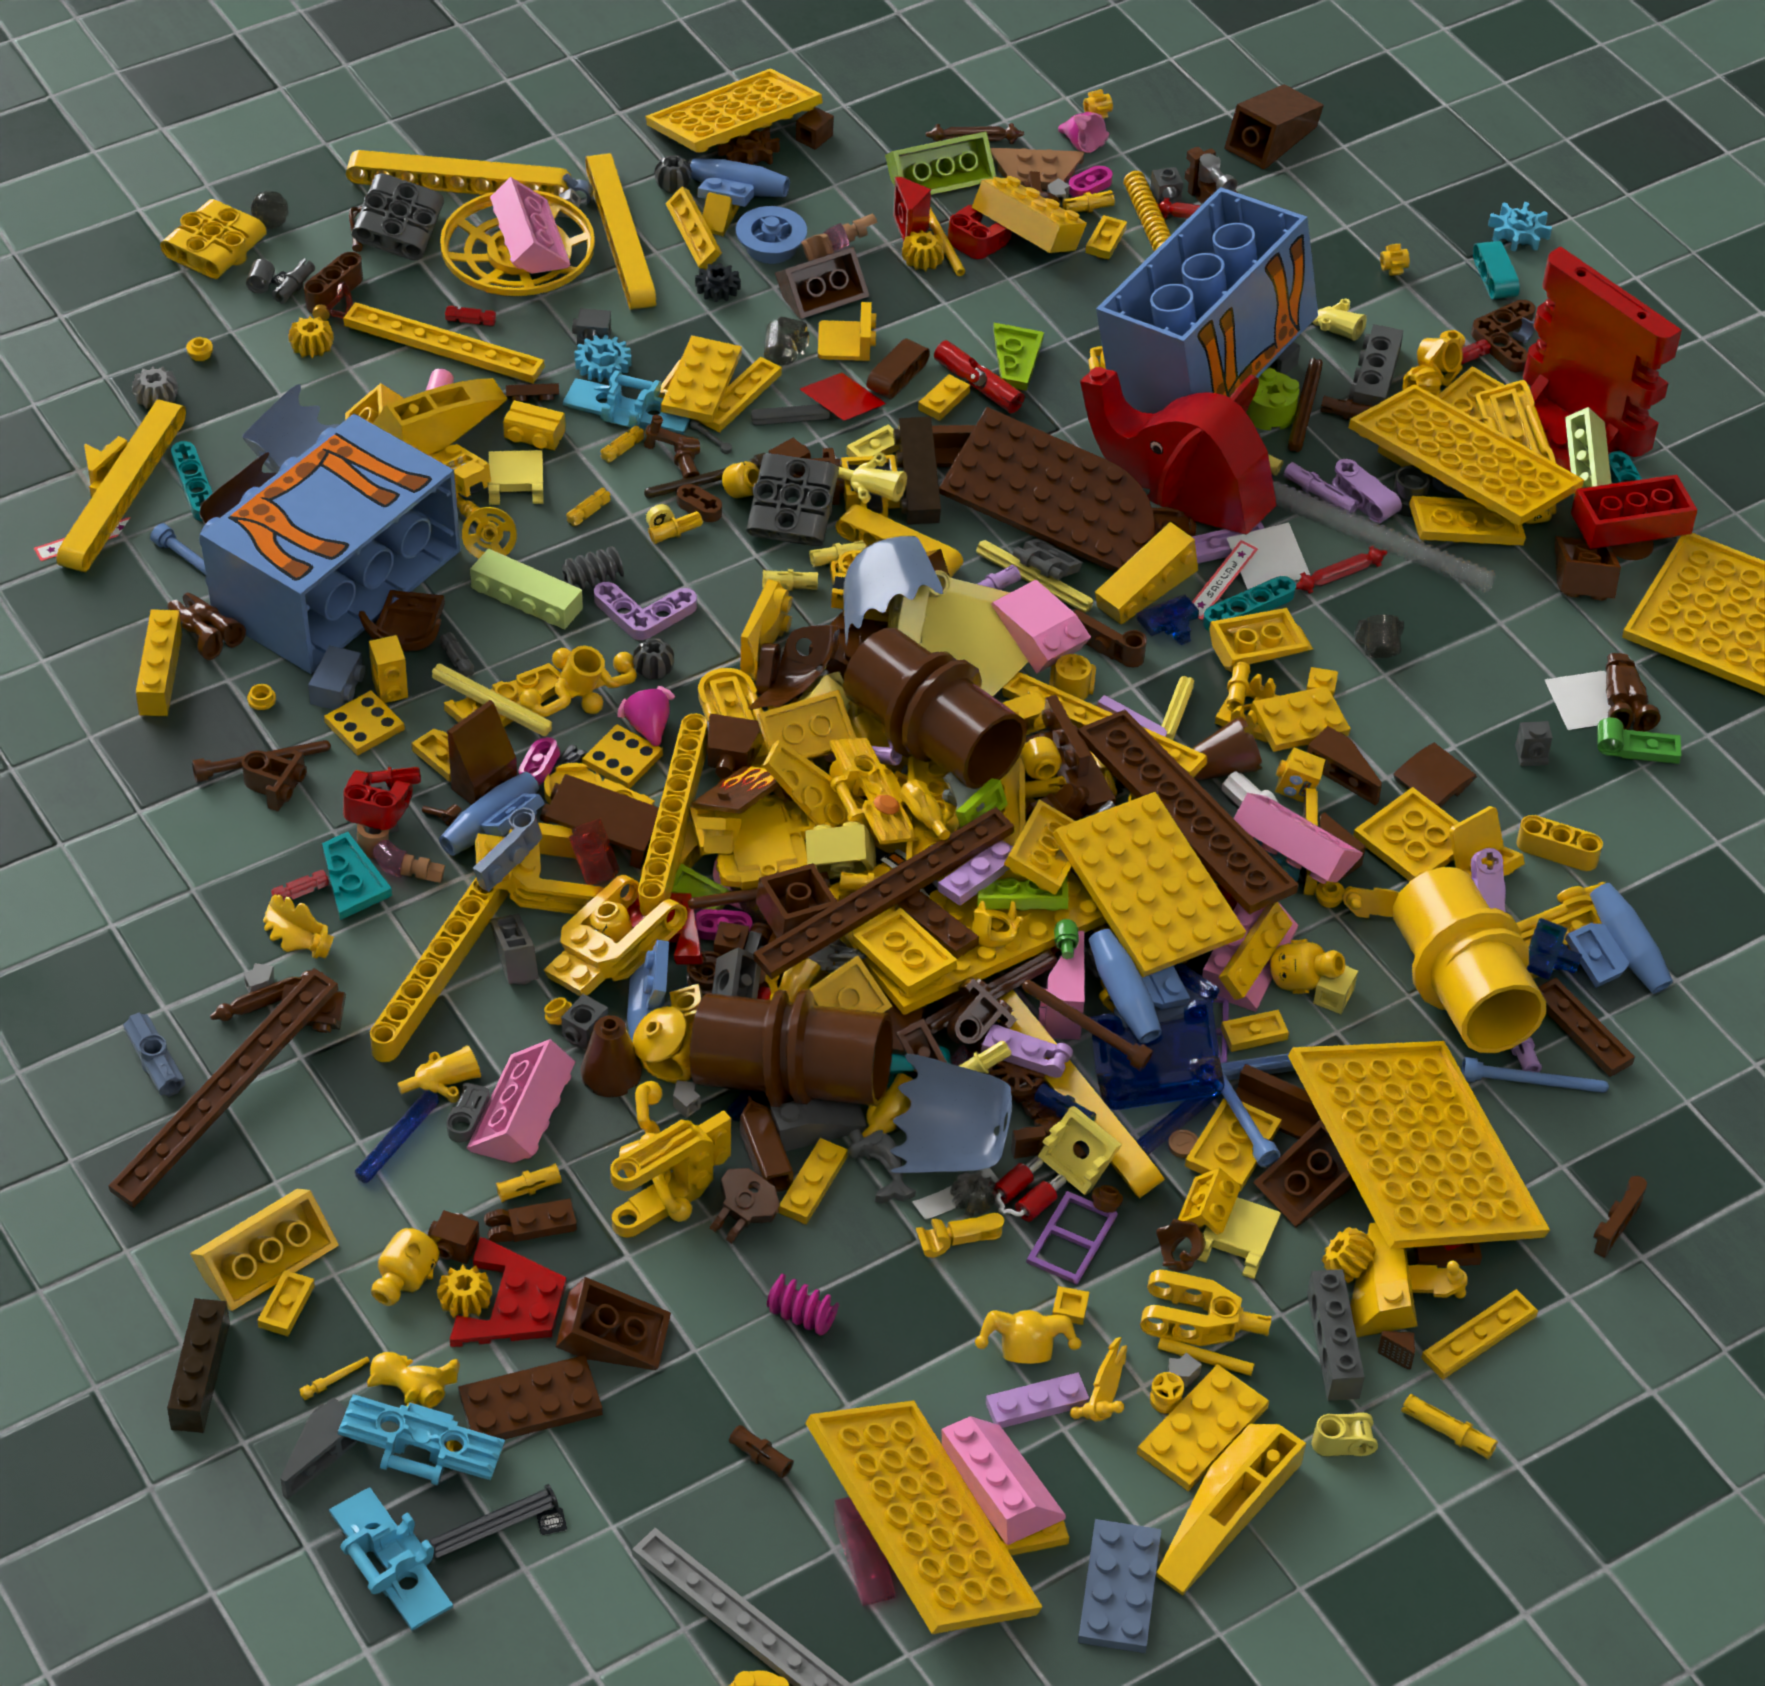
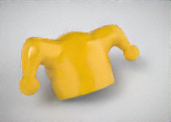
M997 1310L990 1311L985 1317L980 1335L975 1340L977 1348L985 1349L989 1343V1335L996 1330L1002 1335L1003 1358L1011 1362L1027 1364L1051 1360L1054 1337L1058 1334L1066 1336L1068 1347L1072 1350H1077L1082 1345L1081 1340L1076 1337L1072 1321L1069 1317L1064 1315L1044 1316L1033 1310H1022L1013 1315Z

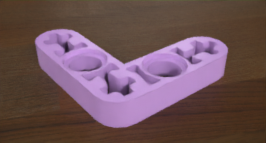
M601 582L594 588L595 604L635 640L651 638L691 615L697 608V595L688 588L675 590L644 609L612 582ZM620 608H627L631 610L627 614H620L617 612V610ZM660 611H666L670 615L666 617H659L656 615V613Z

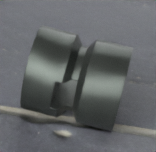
M1414 465L1400 468L1396 473L1393 492L1399 496L1402 503V508L1397 513L1407 517H1412L1409 505L1411 497H1427L1431 480L1429 474L1422 472L1421 469Z

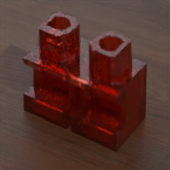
M601 818L573 827V835L569 836V840L586 884L594 885L615 878L620 868L612 847L608 846L610 842Z

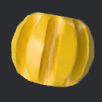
M1425 365L1412 367L1403 377L1402 390L1415 384L1436 397L1441 392L1442 381L1439 379L1438 372L1431 367Z

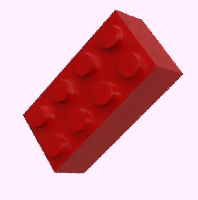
M1670 475L1576 489L1571 514L1590 549L1690 535L1693 531L1698 509L1678 475Z

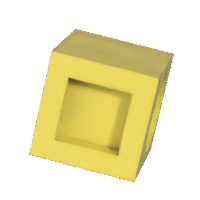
M1345 965L1344 973L1338 978L1331 979L1321 976L1316 987L1313 1004L1342 1014L1355 989L1358 970Z

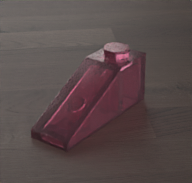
M850 1497L835 1500L834 1524L862 1606L895 1598V1591L886 1557Z

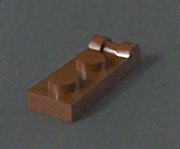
M1632 1176L1629 1179L1623 1200L1621 1202L1617 1200L1614 1202L1608 1213L1610 1219L1607 1223L1602 1221L1597 1227L1593 1236L1597 1240L1594 1253L1605 1258L1640 1208L1647 1187V1182L1643 1177Z

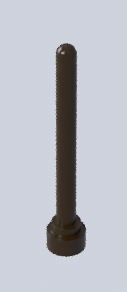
M766 453L754 455V458L750 459L749 462L755 464L760 470L763 455ZM726 468L645 489L644 495L646 498H654L677 492V489L685 484L701 486L720 481Z

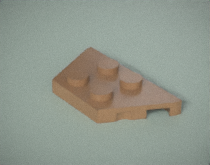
M990 148L992 158L998 165L997 170L1005 178L1007 176L1015 177L1023 185L1024 181H1028L1030 171L1040 172L1041 190H1047L1048 185L1058 178L1067 183V180L1074 175L1076 166L1084 162V151Z

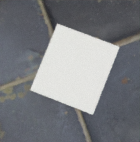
M1289 522L1252 531L1247 535L1240 534L1227 538L1232 551L1241 540L1258 548L1256 553L1240 571L1247 590L1278 576H1287L1295 581L1301 578L1300 574L1303 572L1306 575H1310Z
M1605 670L1545 679V683L1568 730L1597 726L1599 721L1608 718V711L1611 706L1607 702Z

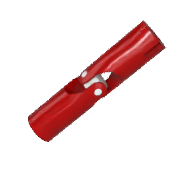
M945 340L937 346L934 352V359L958 377L969 380L973 387L1007 412L1015 413L1022 406L1025 398L1022 392L986 367L981 366L974 358L953 343Z

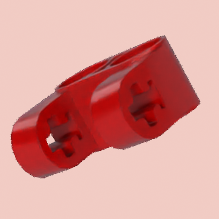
M970 204L950 217L947 238L954 248L969 257L984 259L1004 247L1010 240L1012 231L999 223H995L989 228L981 224L983 214L972 208Z
M355 770L343 791L344 818L352 823H359L375 829L389 830L394 828L410 804L413 785L396 781L390 791L371 787V773Z

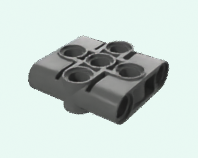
M377 174L372 181L368 193L364 197L363 206L352 230V236L358 242L410 260H420L432 237L435 224L444 204V198L437 191L387 174Z
M771 453L764 454L758 480L753 487L754 498L746 532L759 538L810 546L823 545L828 519L833 511L832 501L839 467L825 461ZM797 472L804 473L800 478L792 477ZM764 493H772L770 498H760ZM791 497L799 498V500H797L794 503L787 502V500ZM817 501L826 502L821 507L813 506ZM787 521L793 522L791 527L784 528L781 526Z

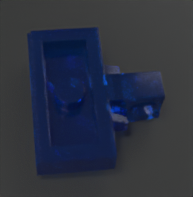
M1185 594L1137 613V621L1151 636L1165 631L1167 635L1172 634L1173 638L1180 645L1191 641L1189 621L1199 617V609Z
M1539 918L1528 946L1529 964L1527 970L1529 973L1549 980L1553 968L1572 973L1576 972L1582 954L1569 950L1568 946L1563 944L1568 928Z

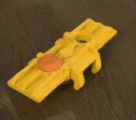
M868 738L830 740L829 745L844 773L843 776L835 777L830 782V786L834 792L838 793L848 813V821L860 822L861 825L864 824L865 826L870 824L880 844L918 841L919 837L906 814L907 805L900 798V790L902 788L894 773L887 769L885 764L880 763ZM857 766H864L869 769V772L862 771ZM850 792L854 796L867 797L868 800L864 801L862 809H858Z

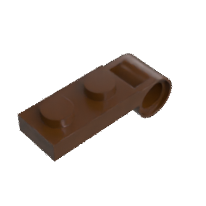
M1078 609L1073 611L1091 636L1086 645L1127 667H1139L1144 663L1147 638L1144 633L1130 630L1122 635Z

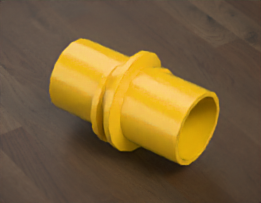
M1441 867L1426 871L1412 879L1397 896L1393 905V919L1415 956L1412 964L1413 984L1423 1000L1440 1010H1446L1466 1045L1479 1053H1498L1512 1049L1527 1040L1540 1027L1546 1015V1000L1527 970L1529 948L1521 938L1522 932L1512 915L1497 908H1489L1469 873L1459 868Z

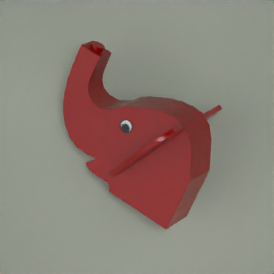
M1094 367L1080 380L1088 420L1103 456L1106 460L1127 471L1142 488L1150 489V493L1147 495L1149 501L1162 507L1178 509L1184 512V516L1191 517L1194 521L1245 535L1277 506L1267 448L1253 422L1246 414L1259 386V379L1254 375L1248 376L1230 398L1218 393H1195L1175 399L1163 410L1155 414L1140 412L1125 400L1116 371Z

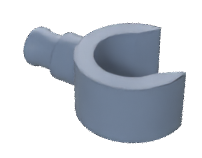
M569 173L565 174L563 180L567 183V186L574 191L584 192L587 195L586 201L588 204L594 192L593 186L588 181L576 180Z
M1522 317L1521 329L1518 333L1513 331L1512 338L1526 344L1534 333V321Z

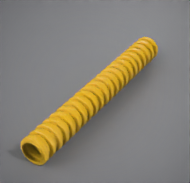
M1132 171L1125 176L1123 183L1152 249L1155 251L1171 234L1144 174L1141 171Z

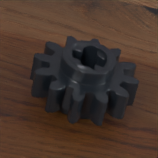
M718 263L717 266L708 264L707 270L699 269V275L695 276V286L697 287V294L704 293L705 300L713 298L714 302H718L719 299L728 301L729 295L737 296V290L741 289V279L739 278L738 271L732 272L731 265L725 268L721 263Z

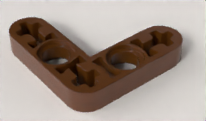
M1517 300L1474 320L1471 336L1475 341L1486 339L1491 345L1490 354L1506 369L1512 372H1522L1525 368L1528 352L1507 333L1522 326V317L1533 321L1535 305L1528 300ZM1498 319H1505V320H1508L1509 322H1508V323H1502V322H1499ZM1494 343H1502L1506 346L1499 347L1494 345Z

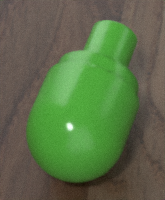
M1062 919L1057 922L1054 928L1055 944L1062 951L1064 959H1071L1074 957V949L1079 942L1078 927L1074 921Z

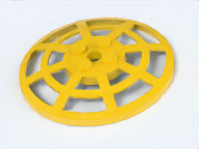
M533 190L547 199L554 220L559 212H562L574 220L582 229V234L569 239L564 230L557 225L569 261L573 246L586 241L587 252L586 257L577 267L569 266L564 269L552 270L545 276L532 280L528 271L523 268L518 269L512 264L510 260L511 255L504 243L505 238L502 231L500 230L492 237L485 233L499 226L497 217L484 222L477 228L465 220L477 211L493 206L490 197L495 192H491L466 202L446 220L440 238L441 254L449 270L462 282L473 288L504 296L535 295L560 288L574 280L585 270L594 254L595 237L593 227L586 215L571 202L547 192ZM458 226L470 234L465 242L464 253L449 252L448 249L450 238ZM477 240L487 245V254H472L473 246ZM452 261L467 262L470 269L481 279L475 280L464 274ZM476 262H490L495 270L486 274L476 265ZM559 273L567 274L552 282L537 285L556 277ZM504 274L519 275L521 281H506L499 278ZM491 283H494V284H497V285H502V286H507V287H500V286H495V285H490V284H491Z

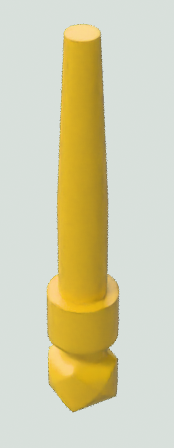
M365 1357L323 1379L319 1378L313 1381L311 1386L306 1385L300 1388V1396L307 1400L313 1397L315 1392L319 1394L326 1390L327 1386L370 1362L369 1358Z

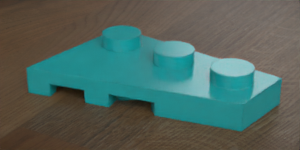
M348 831L322 843L323 854L340 920L392 896L390 885Z

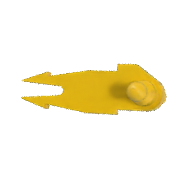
M1348 886L1343 893V901L1357 917L1369 918L1370 914L1393 917V905L1399 892L1375 887L1374 890Z
M1456 1261L1448 1262L1447 1268H1438L1437 1265L1409 1266L1413 1293H1433L1434 1297L1447 1298L1454 1294L1459 1299L1466 1296L1465 1288L1468 1283V1277L1465 1271L1459 1268V1264Z
M1122 1337L1115 1338L1108 1347L1109 1351L1096 1375L1093 1384L1094 1390L1089 1403H1085L1083 1407L1075 1406L1071 1408L1070 1416L1073 1419L1085 1417L1086 1419L1098 1422L1111 1417L1112 1413L1119 1414L1123 1412V1402L1118 1400L1113 1402L1118 1389L1122 1367L1126 1362L1127 1345L1121 1346L1118 1353Z

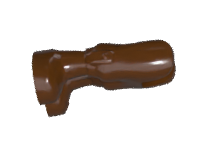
M189 592L183 595L184 605L178 600H172L167 605L168 610H179L181 626L199 637L197 649L199 654L206 660H213L219 656L222 651L223 642L228 647L233 648L241 644L245 638L246 629L243 624L233 618L221 615L216 607L211 606Z

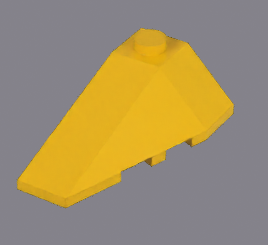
M1376 1222L1370 1223L1367 1235L1374 1242L1373 1246L1376 1248V1251L1372 1256L1373 1261L1367 1266V1270L1361 1273L1360 1278H1356L1350 1303L1356 1337L1418 1326L1406 1248L1389 1249Z

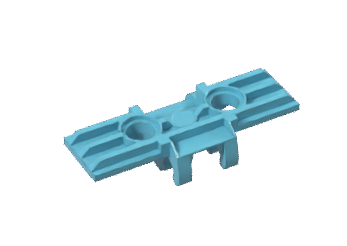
M616 370L609 379V386L575 378L563 401V406L600 415L602 421L631 428L638 425L640 428L646 429L651 424L652 417L654 416L648 414V412L653 410L659 411L660 414L658 415L663 418L661 428L677 434H684L691 420L690 418L661 412L663 398L658 397L661 391V381L655 380L651 382L622 375L621 371ZM621 385L641 390L637 400L622 396ZM606 398L607 403H600L598 400Z
M355 1394L351 1397L338 1430L339 1435L385 1449L380 1464L381 1469L387 1470L389 1467L431 1480V1484L437 1486L445 1467L491 1480L505 1443L504 1439L457 1426L458 1422L454 1421V1416L414 1403H409L408 1406L401 1405L398 1408ZM386 1421H392L399 1426V1429L395 1432H386L381 1428V1424ZM455 1440L461 1443L463 1448L460 1451L452 1452L446 1449L445 1443ZM409 1444L431 1452L429 1461L435 1464L436 1467L393 1454L404 1453Z
M370 1487L329 1509L330 1514L347 1537L340 1546L344 1554L351 1556L369 1582L368 1589L371 1593L378 1594L383 1591L412 1631L453 1608V1604L426 1567L432 1561L434 1548L428 1540L420 1543L413 1533L415 1521L409 1513H405L402 1516L403 1521L397 1526ZM369 1551L374 1552L386 1571L379 1574L365 1553ZM405 1577H412L418 1581L417 1585L409 1590L402 1589L399 1582Z

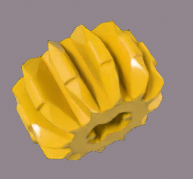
M921 230L920 233L911 232L910 236L905 237L902 256L907 266H914L915 271L921 268L926 272L927 268L936 269L937 265L942 264L945 245L940 235H933L932 231L925 233Z
M311 316L308 319L299 317L298 322L292 323L288 334L294 353H300L301 357L310 355L312 359L314 355L323 356L324 352L331 351L334 334L329 321H322L321 316L315 319Z
M1348 1227L1343 1232L1339 1231L1337 1236L1330 1240V1245L1324 1250L1326 1253L1322 1258L1324 1268L1326 1270L1343 1269L1345 1281L1348 1283L1353 1281L1354 1278H1360L1361 1273L1367 1270L1368 1264L1373 1261L1372 1256L1376 1251V1248L1373 1246L1374 1242L1369 1239L1370 1237L1366 1233L1359 1231L1357 1228L1352 1229Z
M462 1264L460 1270L456 1271L450 1267L448 1275L441 1276L439 1280L440 1286L437 1289V1298L440 1301L443 1312L450 1311L453 1319L459 1314H463L464 1317H469L471 1313L480 1316L481 1308H488L492 1295V1286L489 1283L486 1272L479 1273L477 1266L467 1270L464 1264Z

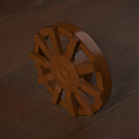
M1001 1061L996 1064L1004 1069L993 1070V1066L988 1069V1075L995 1077L996 1075L1004 1074L1002 1080L1015 1085V1088L1011 1087V1095L1014 1096L1028 1095L1035 1092L1041 1087L1045 1079V1074L1010 1062L1005 1063ZM1028 1075L1038 1077V1080L1033 1083ZM1025 1082L1029 1085L1028 1087L1020 1088L1019 1086L1020 1084H1023Z

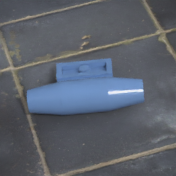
M694 158L690 164L692 170L691 179L702 183L698 187L699 198L706 199L707 194L711 192L728 196L732 199L733 205L745 207L754 196L786 197L789 191V177L761 166L726 159Z
M523 772L494 787L454 820L439 837L440 845L449 855L454 856L475 845L478 833L506 837L511 829L509 817L515 810L529 808L536 815V810L545 804L540 794H535L539 790L538 782L530 773Z
M1605 883L1594 889L1590 893V897L1602 924H1593L1592 922L1568 933L1565 940L1595 988L1620 977L1627 967L1631 969L1652 994L1661 992L1670 986L1673 980L1661 951L1634 908L1611 883Z
M1103 929L1094 933L1089 938V943L1098 974L1119 1015L1140 1043H1148L1155 1040L1161 1035L1162 1030L1154 1006L1159 1007L1160 1010L1186 1005L1190 999L1174 966L1142 978L1131 956L1110 929Z
M657 939L653 950L647 951L645 963L629 978L627 1022L632 1042L635 1029L640 1021L651 1011L664 1007L667 986L668 941Z

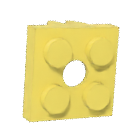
M1073 1106L1068 1109L1062 1120L1050 1129L1051 1134L1042 1141L1045 1146L1038 1157L1058 1174L1063 1175L1081 1193L1086 1195L1091 1192L1122 1144ZM1077 1141H1084L1089 1146V1155L1085 1159L1078 1158L1074 1153V1145Z

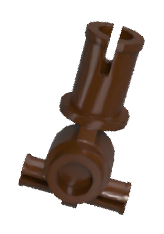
M654 415L651 424L647 426L645 431L646 439L644 446L648 449H653L656 440L674 445L676 453L674 463L679 466L683 479L700 475L694 463L695 455L700 453L699 440L661 428L663 418L660 415Z

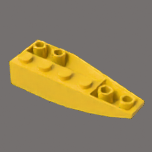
M493 378L461 381L426 390L389 403L383 408L373 424L427 455H434L456 442L503 405L508 398Z
M1249 1424L1210 1466L1156 1572V1577L1183 1596L1302 1465L1306 1443L1280 1424Z

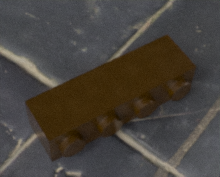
M931 416L899 418L898 429L893 430L894 445H899L900 452H896V466L906 472L907 475L904 498H901L900 502L901 514H906L907 525L940 523L941 503Z
M194 1298L167 1406L171 1430L204 1433L230 1326L227 1301Z

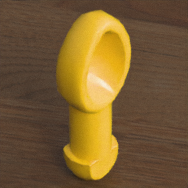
M1605 882L1585 888L1582 886L1568 888L1557 895V900L1562 904L1565 900L1575 896H1590L1594 889L1605 884Z

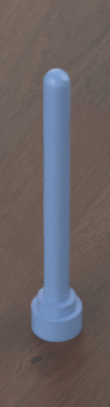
M160 523L153 529L150 535V540L161 548L172 549L206 575L204 560L178 541L173 529L165 523Z
M1207 1050L1203 1051L1200 1054V1059L1253 1143L1254 1159L1260 1167L1271 1166L1280 1158V1151L1274 1142L1264 1139L1212 1053Z
M1464 1057L1461 1072L1467 1082H1475V1080H1481L1483 1077L1601 1093L1606 1092L1609 1088L1608 1083L1603 1080L1485 1066L1483 1062H1478L1477 1058Z

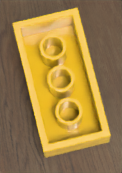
M1007 176V178L993 177V179L981 181L972 208L1049 253L1074 251L1077 249L1087 222L1079 218L1080 215L1078 213L1059 207V202L1043 198L1038 190L1024 187L1020 184L1021 181L1012 176Z

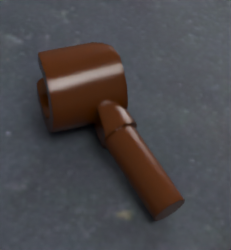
M453 804L446 811L425 805L422 807L423 813L442 818L448 827L462 811L456 804Z

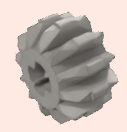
M153 366L150 370L142 368V372L135 374V379L132 382V393L138 405H144L146 409L152 407L158 399L175 402V397L178 394V383L172 371H166L164 367L155 369Z

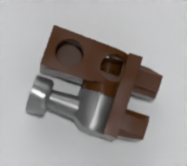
M1195 147L1187 151L1186 159L1190 162V167L1185 171V179L1189 182L1188 193L1191 196L1196 195L1197 200L1203 204L1220 187L1238 193L1235 190L1237 188V180L1232 175H1224L1220 171L1221 160L1219 157H1216V152L1212 148L1203 151L1200 147Z

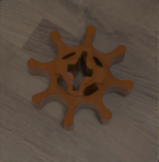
M766 127L760 132L752 130L746 136H737L730 139L728 143L717 144L718 155H726L727 160L751 165L764 161L771 165L773 164V152H780L779 138L771 139L770 128Z

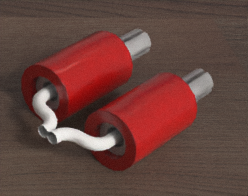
M1037 1156L1026 1165L1018 1163L992 1185V1192L996 1197L997 1203L1000 1205L998 1211L1002 1215L1009 1213L1014 1216H1020L1023 1220L1030 1222L1057 1199L1056 1191L1066 1183V1178L1059 1174L1049 1183L1041 1181L1015 1204L1016 1211L1012 1209L1004 1210V1204L1009 1203L1034 1181L1033 1173L1043 1165L1042 1159Z

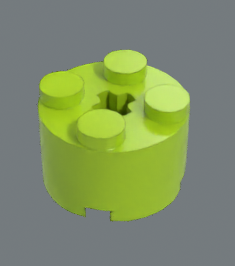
M1267 368L1258 377L1259 386L1246 414L1256 428L1271 431L1272 427L1280 426V430L1285 429L1294 422L1299 397V382L1285 374L1276 372L1272 368Z

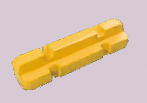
M638 425L633 426L628 432L612 441L610 445L602 448L600 451L602 460L610 463L617 456L632 448L644 439V430Z
M605 488L597 490L594 495L589 496L566 514L567 522L571 523L572 526H578L611 500L610 492L606 491Z

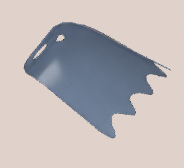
M300 384L289 389L242 436L257 457L269 452V456L264 464L272 472L278 473L280 467L290 457L298 458L316 444L324 430L329 427L336 428L339 426V424L323 425L317 420L320 411L319 406L303 407L299 404Z
M899 536L875 542L860 552L848 567L843 589L846 646L850 624L853 623L859 629L864 615L869 609H876L884 613L889 601L895 595L902 594L906 598L913 600L919 587L922 585L932 588L939 594H943V589L936 572L917 537Z
M907 1054L905 1057L915 1067L918 1076L916 1079L898 1086V1089L910 1099L911 1107L906 1113L893 1119V1122L905 1132L907 1140L902 1145L890 1150L892 1154L906 1160L907 1163L904 1166L892 1169L891 1172L976 1171L996 1165L1002 1158L1011 1120V1087L1005 1081L988 1074L925 1056ZM1008 1112L1007 1125L1004 1131V1121ZM1000 1126L998 1136L994 1135L995 1127Z

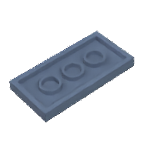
M1095 1519L1078 1643L1146 1653L1161 1529Z

